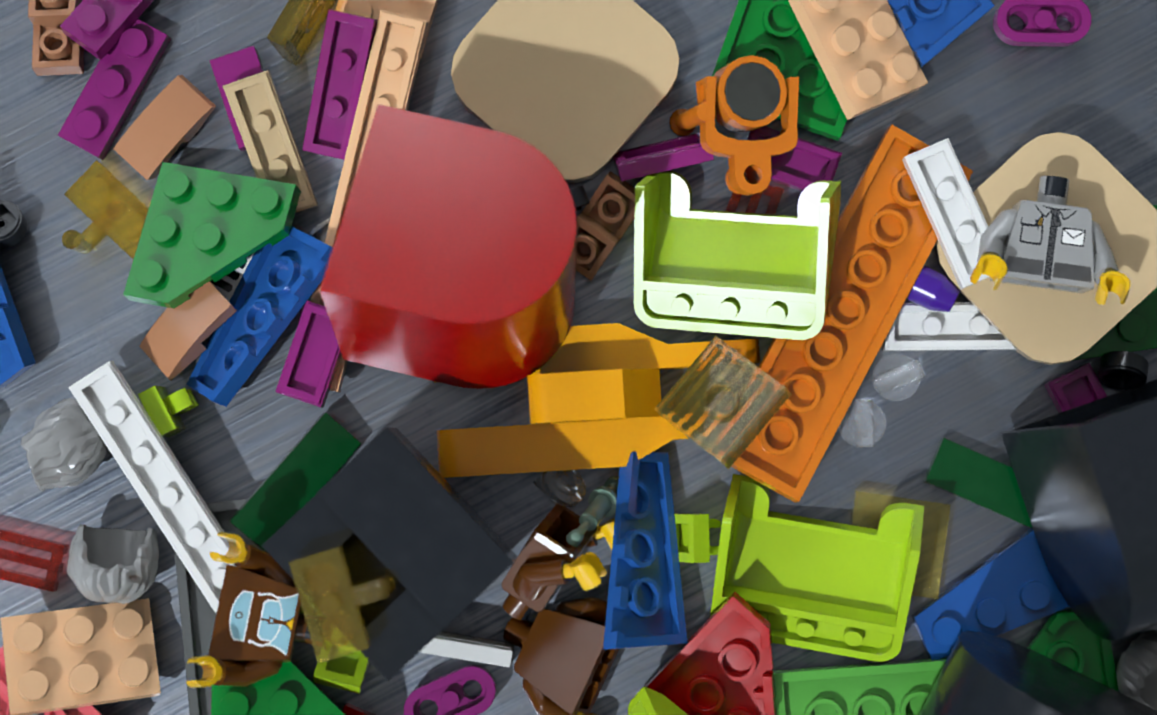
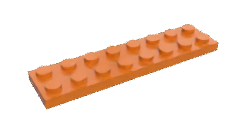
M893 124L886 129L839 216L826 319L822 329L817 335L807 340L773 339L744 395L759 377H763L766 382L726 428L711 456L724 462L726 456L780 392L785 393L786 398L729 466L795 503L799 502L938 240L902 161L905 156L924 149L929 145ZM960 163L964 171V174L967 180L969 181L973 173V170L969 169L968 167ZM770 384L774 385L776 390L722 455L716 456L714 454L715 449Z

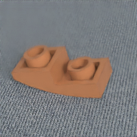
M29 0L28 18L33 24L32 69L37 76L84 74V48L65 35L60 27L82 0Z
M178 75L144 109L113 149L146 180L154 179L160 172L162 162H168L182 143L192 140L216 105L183 75Z
M611 171L605 176L589 200L590 203L586 205L582 213L576 218V271L589 280L595 277L635 217V188L626 181H621L619 176Z
M210 281L190 293V299L175 309L166 308L139 345L170 381L206 350L202 342L237 311Z

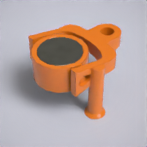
M750 55L737 58L719 69L714 76H706L697 81L698 105L690 109H677L672 113L669 122L672 131L679 136L690 135L695 127L700 125V144L702 149L718 157H728L729 169L725 176L726 186L735 194L740 193L747 196L760 193L768 187L772 175L771 157L786 153L796 147L798 142L799 77L785 79L778 67L763 57ZM780 115L782 130L779 135L767 140H738L719 133L715 127V119L726 129L743 133L764 127ZM744 172L748 175V182L745 179Z

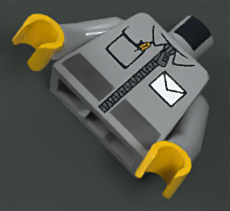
M1058 176L1040 177L1037 201L1020 200L1012 209L1000 212L980 237L977 265L970 277V281L973 284H977L981 274L991 277L990 281L994 282L992 290H997L1001 283L1085 293L1094 289L1096 282L1098 288L1095 294V301L1100 305H1105L1108 291L1116 293L1120 298V303L1125 304L1131 287L1129 278L1119 272L1114 254L1100 225L1092 220L1090 209L1067 205L1070 180Z

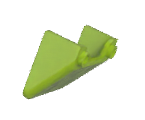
M664 171L645 176L635 186L634 310L636 315L644 324L653 328L792 340H807L814 337L820 332L826 319L840 211L841 181L820 180L809 184L799 197L798 216L692 209V190L684 176L674 171Z
M733 474L722 518L710 617L734 592H737L771 623L772 643L875 662H884L896 657L902 647L920 557L924 506L910 503L891 504L881 513L878 529L769 511L771 500L769 488L748 476Z

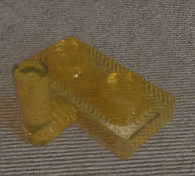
M96 160L64 194L93 222L82 233L75 230L66 231L62 236V243L68 249L81 254H87L108 235L134 259L149 207L101 162Z
M342 546L289 562L318 663L369 648L371 644L359 606L388 597L395 590L394 579L388 575H383L376 580L353 586Z

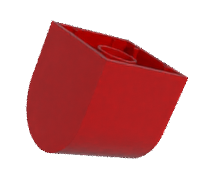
M378 104L320 288V293L343 359L471 389L505 386L527 377V375H531L547 363L558 351L567 336L575 310L576 214L567 183L555 165L543 153L517 137L491 129Z

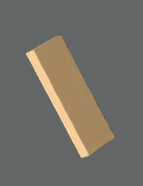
M267 70L223 85L256 178L296 184L301 190L295 213L317 206V199L270 71Z

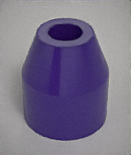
M924 266L908 296V300L928 310L950 312L960 290L947 276Z

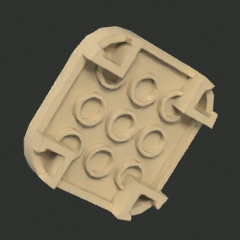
M497 0L459 45L453 56L451 77L458 100L469 113L471 112L489 129L512 135L534 146L555 165L566 183L574 184L589 179L592 180L603 172L608 163L663 100L668 98L677 80L680 58L675 40L664 26L633 0Z
M1061 132L1039 135L1023 145L973 192L989 227L1001 211L1012 209L1020 200L1037 201L1041 176H1058L1069 179L1067 205L1090 209L1092 220L1100 225L1114 254L1119 272L1125 274L1131 282L1125 304L1120 303V298L1116 293L1109 291L1105 305L1097 304L1095 301V294L1098 288L1096 282L1094 289L1085 293L1001 283L997 290H992L994 282L990 281L991 277L960 290L939 241L937 242L939 265L944 275L1015 347L1019 354L1030 361L1048 365L1069 363L1088 351L1157 288V209L1094 146L1079 136Z

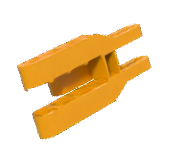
M620 323L570 326L564 342L552 358L540 369L525 377L528 384L530 424L436 430L439 473L443 478L626 467L631 452H636L639 460L672 440L694 439L695 433L712 413L705 414L690 433L685 432L684 427L695 414L688 415L680 425L674 423V419L678 415L662 416L660 370L702 368L718 347H723L725 352L712 367L720 366L729 354L735 357V360L729 366L737 365L738 362H743L745 365L760 363L759 339L667 344ZM730 412L722 413L702 438H709Z

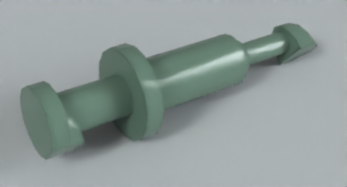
M611 476L606 480L604 486L597 487L590 493L589 506L579 518L580 526L569 532L566 536L569 545L578 547L583 541L587 530H594L604 517L615 515L618 476Z

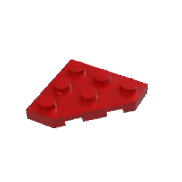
M734 592L687 641L688 643H685L644 686L665 695L688 715H776L771 623L737 592Z

